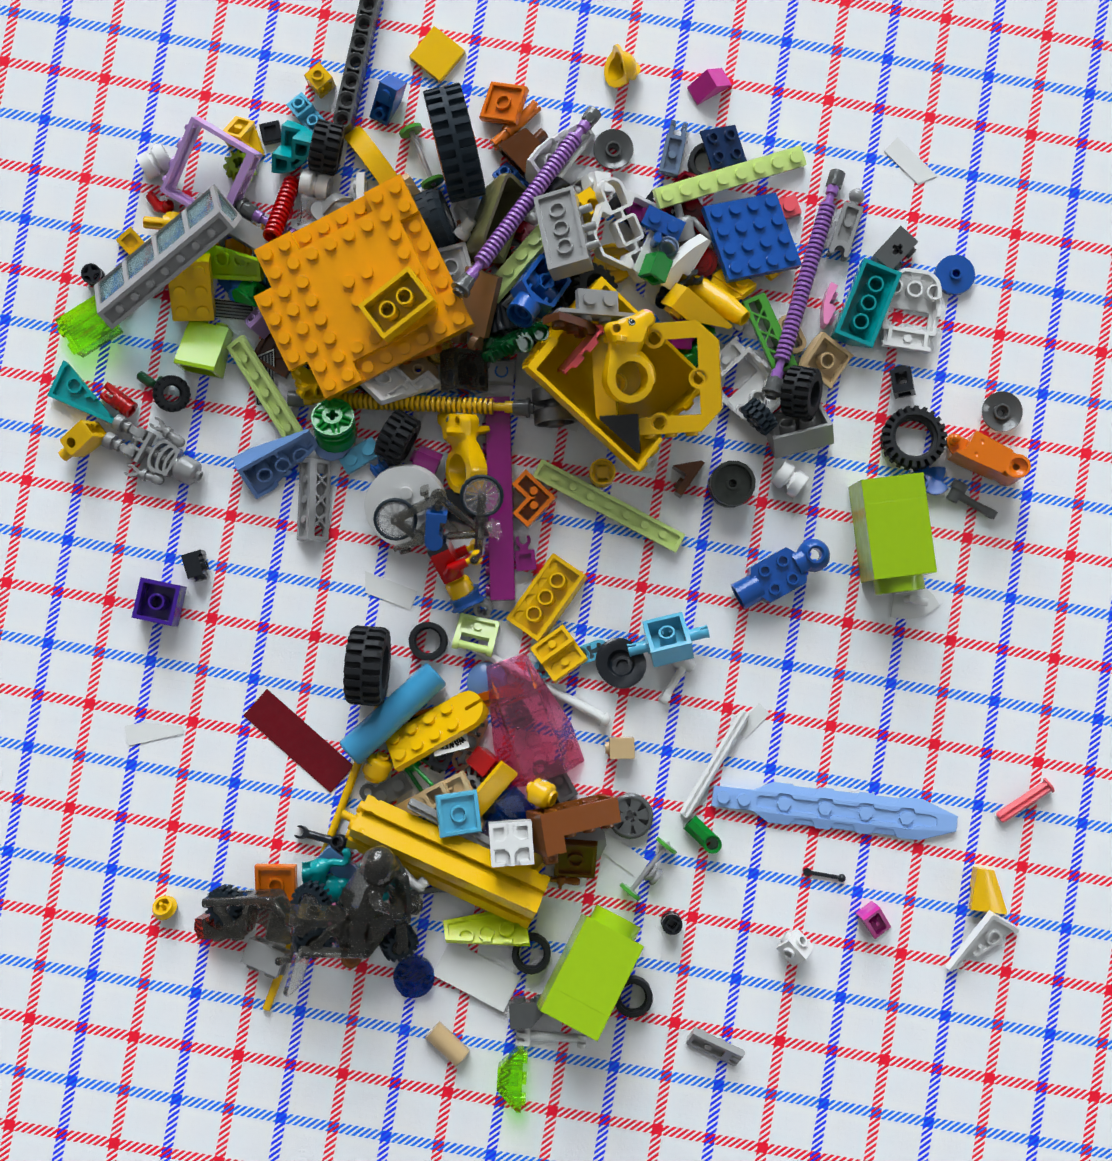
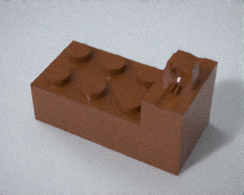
M605 794L557 803L545 809L536 808L525 811L526 818L532 821L534 853L541 855L544 865L558 863V854L567 852L564 838L575 837L576 833L581 831L583 833H592L598 827L603 829L612 828L615 823L621 822L618 798Z

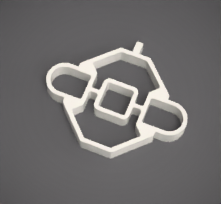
M606 178L600 181L595 188L598 204L595 207L591 222H596L597 229L588 232V240L590 242L598 239L596 233L601 217L606 218L614 214L616 221L609 224V230L618 248L628 246L630 252L622 255L620 260L605 254L601 246L600 248L593 249L597 259L620 270H627L634 282L645 283L646 281L639 277V273L633 269L635 264L632 259V255L641 251L643 247H638L637 241L643 239L644 232L636 214L625 215L623 209L631 206L633 202L645 208H648L649 205L657 208V205L630 190L626 191L623 183L618 178ZM606 183L614 187L621 203V207L613 211L604 192ZM626 219L635 236L634 239L625 242L618 223Z

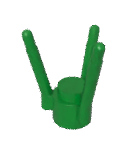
M426 758L403 769L419 792L423 791V788L413 775L415 771L430 786L434 785L419 769L422 765L420 761L427 764L428 760Z

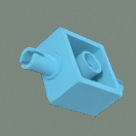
M679 612L642 621L645 633L644 641L627 644L630 657L648 652L655 668L694 658L692 641L710 638L707 625L693 629L687 628L683 613Z

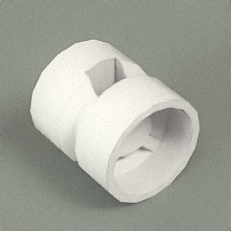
M161 143L153 146L150 153L144 151L136 156L138 163L149 180L160 175V170L165 172L170 168L169 162L171 158Z
M304 169L299 179V195L310 198L315 195L316 199L326 200L332 193L333 176L327 174H319L317 176L315 171Z
M784 461L770 482L778 488L783 487L784 492L794 498L809 477L801 471L796 472L793 465Z

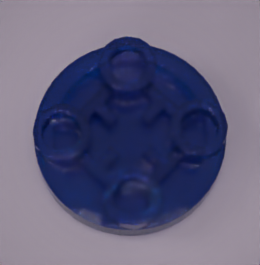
M410 955L406 960L403 958L402 962H399L394 970L393 980L395 987L406 998H418L427 994L435 980L434 968L430 961L420 955Z

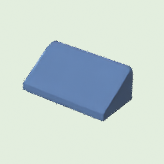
M328 844L316 859H343L344 856ZM352 862L345 867L334 866L329 870L333 875L349 879L350 881L354 880L361 872Z

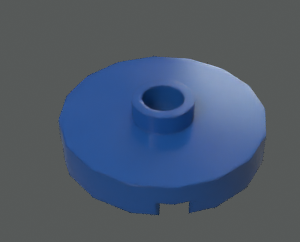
M956 254L943 258L934 271V275L937 276L941 283L942 292L948 295H961L972 286L975 279V269L970 260ZM953 271L958 273V277L953 276Z

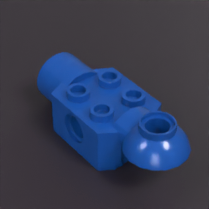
M545 253L540 254L528 266L510 291L514 299L507 307V316L512 323L522 328L530 327L536 318L542 319L543 316L554 308L572 282L570 277L557 281L553 280L548 271Z
M819 539L805 540L800 544L797 552L785 547L747 568V576L731 584L732 591L744 610L760 601H764L767 604L807 583L808 571L818 572L823 570L830 561L829 548ZM811 550H816L818 552V560H812L810 558Z

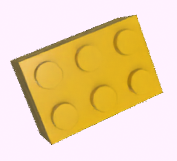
M203 254L168 283L173 321L215 320L216 305L211 254Z
M407 266L361 302L358 307L383 340L389 343L438 305V303L413 270Z

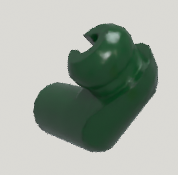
M140 371L136 378L145 386L153 388L156 381L162 376L154 380L145 372Z

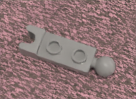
M860 188L850 191L849 199L851 203L844 202L826 254L830 257L835 250H839L842 262L846 261L849 256L864 207L858 206L865 198V193Z

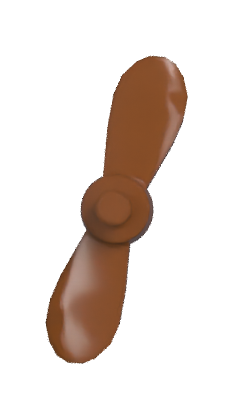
M549 876L551 877L549 882H556L559 889L564 884L580 885V879L577 877Z

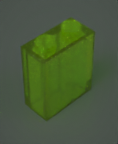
M95 295L55 319L59 325L57 330L63 338L66 337L69 344L67 345L71 352L83 358L124 332L119 324L114 329H111L97 314Z

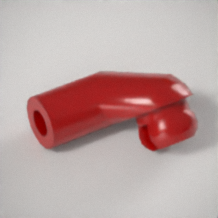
M154 192L146 195L147 201L155 212L166 214L174 210L172 200L160 201Z

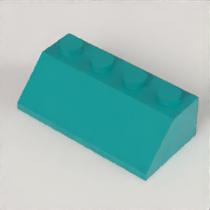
M864 258L858 266L830 337L850 346L873 348L902 272Z

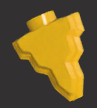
M302 366L291 372L292 379L295 380L294 385L297 388L296 393L301 399L307 401L314 397H324L311 369Z

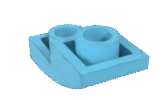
M302 92L286 104L299 122L312 133L316 122L319 119L325 120Z

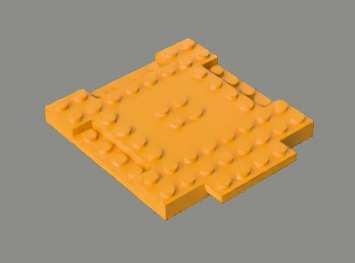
M401 174L364 192V196L293 233L289 231L254 250L271 288L253 297L290 372L309 364L327 400H331L475 327L463 299L457 297L452 291L451 284L454 280ZM409 266L438 305L388 343L383 340L358 305Z

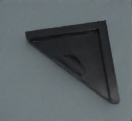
M639 414L599 416V419L636 453H641Z

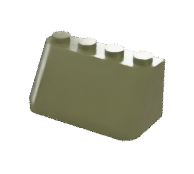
M512 173L500 174L485 188L486 195L482 196L474 217L477 224L471 231L470 238L465 242L470 260L473 263H476L474 257L527 189ZM515 232L492 263H505Z

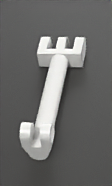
M530 1028L525 1029V1032H516V1037L524 1038V1040H516L515 1045L530 1047V1040L577 1043V1048L585 1049L587 1036L584 1034L531 1031Z

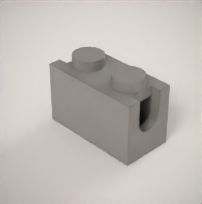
M254 936L249 938L240 962L247 964L246 967L251 970L263 971L266 977L276 979L279 977V974L285 975L293 951L260 936Z

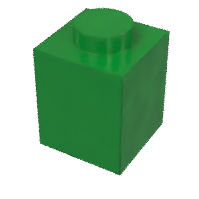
M662 251L648 253L645 255L638 276L652 286L666 283L673 261Z

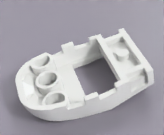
M903 268L898 270L902 272L889 308L928 314L926 331L887 325L888 308L880 328L881 347L928 354L931 352L932 348H929L932 338L936 335L938 321L942 313V309H940V299L942 298L941 283L937 276L930 271Z
M735 336L720 350L721 377L743 357L747 359L757 372L729 398L722 391L723 403L745 421L747 419L741 413V408L753 397L757 400L759 399L773 413L780 405V398L771 400L762 393V388L765 387L768 376H771L769 364L758 357L750 347L745 348L737 341L739 338Z

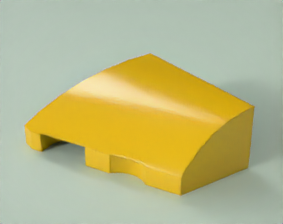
M973 866L970 880L972 890L969 909L982 912L990 910L997 914H1007L995 871Z

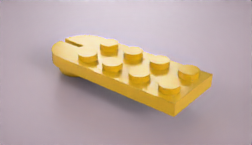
M464 691L403 725L385 741L394 768L400 772L477 728L488 717L489 709L486 707L487 705L475 692Z

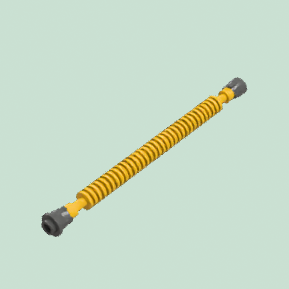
M289 390L287 394V404L289 407H305V405H314L325 400V397H314L306 401L301 399L296 391ZM343 393L335 397L347 402L352 409L365 408L366 410L380 409L391 411L401 409L402 411L411 410L414 412H426V410L431 412L432 410V412L437 411L439 413H452V411L457 413L458 410V413L463 411L466 414L467 412L469 414H478V411L479 414H483L484 411V414L489 412L490 415H493L494 411H504L505 413H513V416H526V418H530V414H534V402H531V399L528 397L526 399H514V401L497 403L494 402V398H490V400L488 398H479V400L474 398L473 401L472 397H469V399L468 397H453V399L448 397L447 399L446 396H443V398L442 396H422L421 398L420 395H417V397L414 395L385 405H380L369 393Z

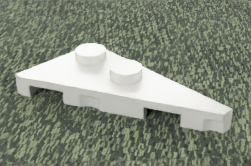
M989 910L945 966L951 972L965 965L964 960L973 955L976 958L993 946L1002 943V937L1011 932L1016 934L1020 929Z

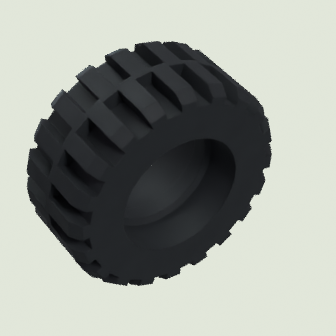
M357 625L350 630L343 670L344 698L349 704L380 706L384 703L388 689L391 659V636L389 630L385 627Z

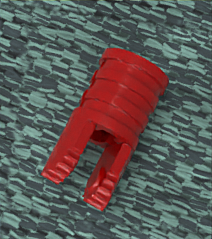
M107 382L104 388L113 397L106 393H100L99 398L119 411L123 416L127 418L132 416L138 404L127 395H124L114 385Z

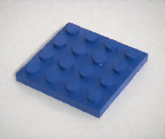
M776 192L707 205L701 209L726 283L793 270L802 265Z

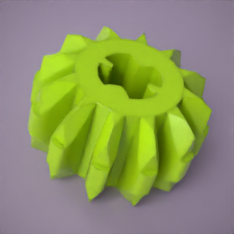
M237 149L235 154L233 151H230L231 157H225L224 159L227 163L223 165V168L227 171V177H232L233 182L239 171L238 166L242 165L246 153Z

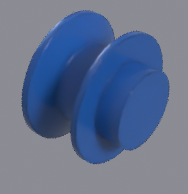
M378 459V464L375 466L370 464V471L375 478L389 468L385 460L380 461Z

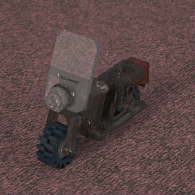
M310 880L296 888L291 896L293 898L291 901H289L284 890L279 888L238 890L237 887L232 889L233 885L229 884L226 886L224 884L209 892L208 896L202 900V907L208 908V910L195 919L194 930L197 939H213L214 942L225 939L239 941L243 940L244 936L253 931L256 923H258L267 930V941L286 945L291 944L290 955L275 959L277 966L291 963L283 991V996L289 997L301 986L309 962L305 957L302 959L297 954L292 943V933H295V927L300 928L299 924L301 922L305 924L306 919H309L311 922L312 918H317L318 920L323 917L332 905V901H329L332 898V894L327 895L330 891L329 888L325 890V884L319 885L317 880L314 882ZM318 936L311 937L307 942L314 941Z

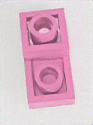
M832 282L827 287L821 303L820 328L825 329L828 324L832 325L837 316L834 313L836 306L832 304L838 296V293L835 292L838 285Z

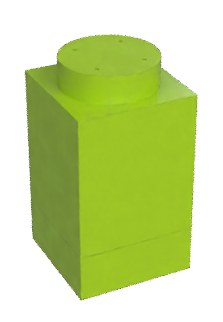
M924 472L863 479L849 486L861 583L873 582L875 595L925 589L924 575L937 572Z
M597 904L590 917L581 914L537 1002L539 1010L598 1042L644 948L643 945L635 942L641 928Z

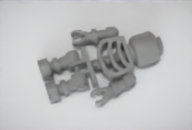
M121 414L116 415L111 427L119 432L123 431L127 434H133L132 438L135 441L133 445L130 443L126 445L123 440L118 439L119 437L116 434L108 432L102 440V446L109 450L122 451L123 455L139 464L142 463L146 454H148L147 466L149 470H141L132 464H126L128 467H133V470L136 472L131 474L124 472L125 475L133 478L139 477L142 481L148 480L157 485L164 483L165 479L163 476L171 477V475L186 485H192L201 480L203 476L201 463L187 455L182 456L184 452L178 447L185 445L184 438L174 433V429L167 427L160 418L155 417L161 427H154L151 423L149 425L154 430L160 431L165 439L169 438L172 442L161 440L152 447L151 445L157 435L140 426L138 428L135 427L132 422L128 421L127 417ZM139 441L143 443L141 448L137 447Z

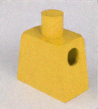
M80 420L60 439L64 448L58 452L59 456L64 461H68L71 457L87 456L102 445L106 431L99 422Z

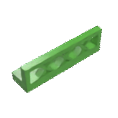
M764 292L743 301L742 305L750 312L749 321L771 369H774L776 364L771 354L775 355L776 351L769 349L766 343L768 337L771 338L773 345L777 349L782 329ZM754 302L759 314L752 312L749 304ZM760 319L763 321L767 332L759 329L758 323ZM793 353L790 362L784 365L783 371L786 373L791 366H798Z

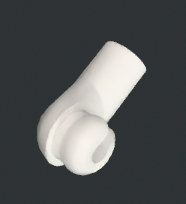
M406 868L401 869L398 873V876L406 885L418 892L424 891L429 885L424 877H420L417 880Z

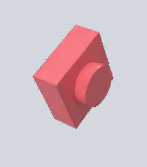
M796 194L779 199L786 220L801 215L802 212Z

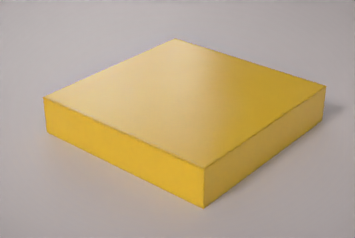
M434 26L409 55V58L441 84L466 53L462 47Z

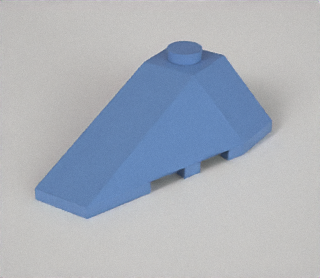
M306 429L252 447L232 459L238 473L254 497L258 499L273 491L279 485L278 482L285 475L288 476L292 472L291 469L298 462H302L318 447V444L310 430Z

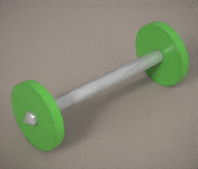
M412 123L402 128L399 135L403 139L411 137L428 176L421 183L422 189L437 187L444 182V177L441 174L432 175L416 138V135L422 131L423 127L421 123Z
M657 837L656 840L663 847L631 887L623 882L620 884V887L627 892V896H632L639 901L641 897L635 892V889L664 852L669 850L676 855L677 851L670 846V841L665 842L660 837Z

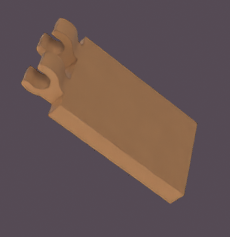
M466 266L464 272H466L471 266ZM480 270L469 297L462 298L475 327L453 337L452 342L466 344L467 335L470 332L473 336L469 339L467 348L482 350L484 338H489L503 277Z

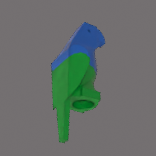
M217 280L228 293L231 301L254 307L258 306L253 296L266 290V286L259 283V281Z

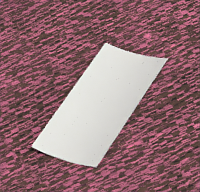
M448 943L433 973V976L503 1013L521 979L519 975L458 943Z

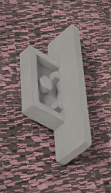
M583 288L575 290L576 309L558 308L553 312L561 311L590 322L599 321V324H607L636 314L619 312L618 291Z

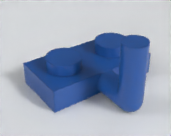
M649 205L640 225L655 232L650 246L656 248L661 242L662 236H671L678 241L686 222Z

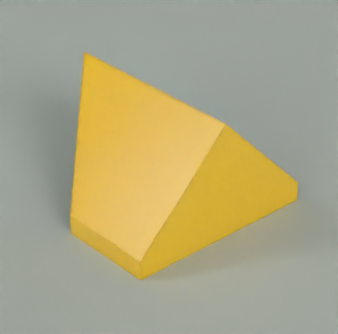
M235 116L223 131L262 153V156H265L255 127V121ZM225 142V143L227 144V146L236 148V147L232 146L231 144Z

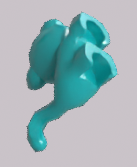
M348 848L342 850L343 859L318 858L302 862L303 883H307L310 880H313V882L319 881V885L324 883V889L329 888L330 890L327 895L332 894V898L329 900L332 903L336 902L337 904L343 898L346 889L351 885L349 879L327 876L331 867H345L351 862L352 853ZM306 893L305 898H309L312 894Z

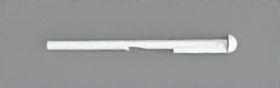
M472 651L600 721L599 726L609 724L610 715L608 712L603 713L494 654H492V657L485 656L486 654Z

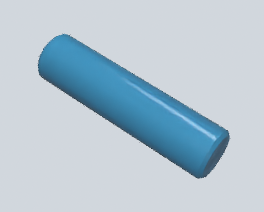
M425 663L384 700L382 705L378 706L340 741V746L357 764H362L446 686V682L428 663Z

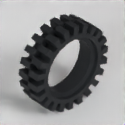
M916 405L913 408L906 406L903 410L902 408L899 409L887 420L881 432L883 433L880 436V441H882L881 448L885 449V457H890L889 462H895L896 467L900 468L902 466L907 471L909 469L917 471L920 468L922 470L932 465L945 450L944 447L947 445V440H945L947 432H944L945 424L940 423L942 419L939 416L937 418L934 416V411L928 412V408L923 407L919 409V406ZM916 421L922 423L930 431L932 443L925 454L912 456L900 450L896 443L895 434L897 428L902 423Z

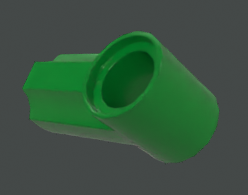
M696 815L691 818L683 829L708 853L714 854L719 852L722 847L720 838ZM710 838H715L718 842L717 846L713 849L706 846V842Z

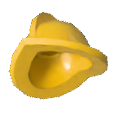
M615 44L606 60L604 76L610 87L619 88L626 85L629 80H635L641 68L630 53L623 51L619 44Z

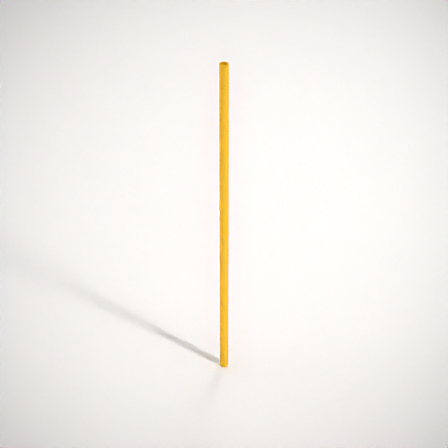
M355 761L353 763L327 835H336L342 819L340 818L341 813L347 806L362 764H357ZM327 843L323 844L321 852L326 848ZM311 895L309 898H305V901L308 906L310 905L313 895ZM301 915L296 917L285 948L292 951L294 948L292 933H295V927L300 928L299 924L303 923L300 920ZM279 974V977L273 979L262 1009L266 1011L271 1010L283 978L282 975Z

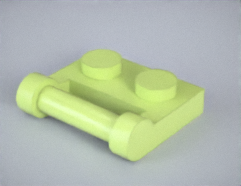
M460 612L451 648H462L492 657L500 622ZM461 635L488 641V646L460 640Z

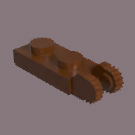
M561 311L543 316V325L550 326L553 330L566 331L567 334H573L575 338L580 339L585 338L586 335L592 336L596 334V326L593 322L591 323L586 319Z

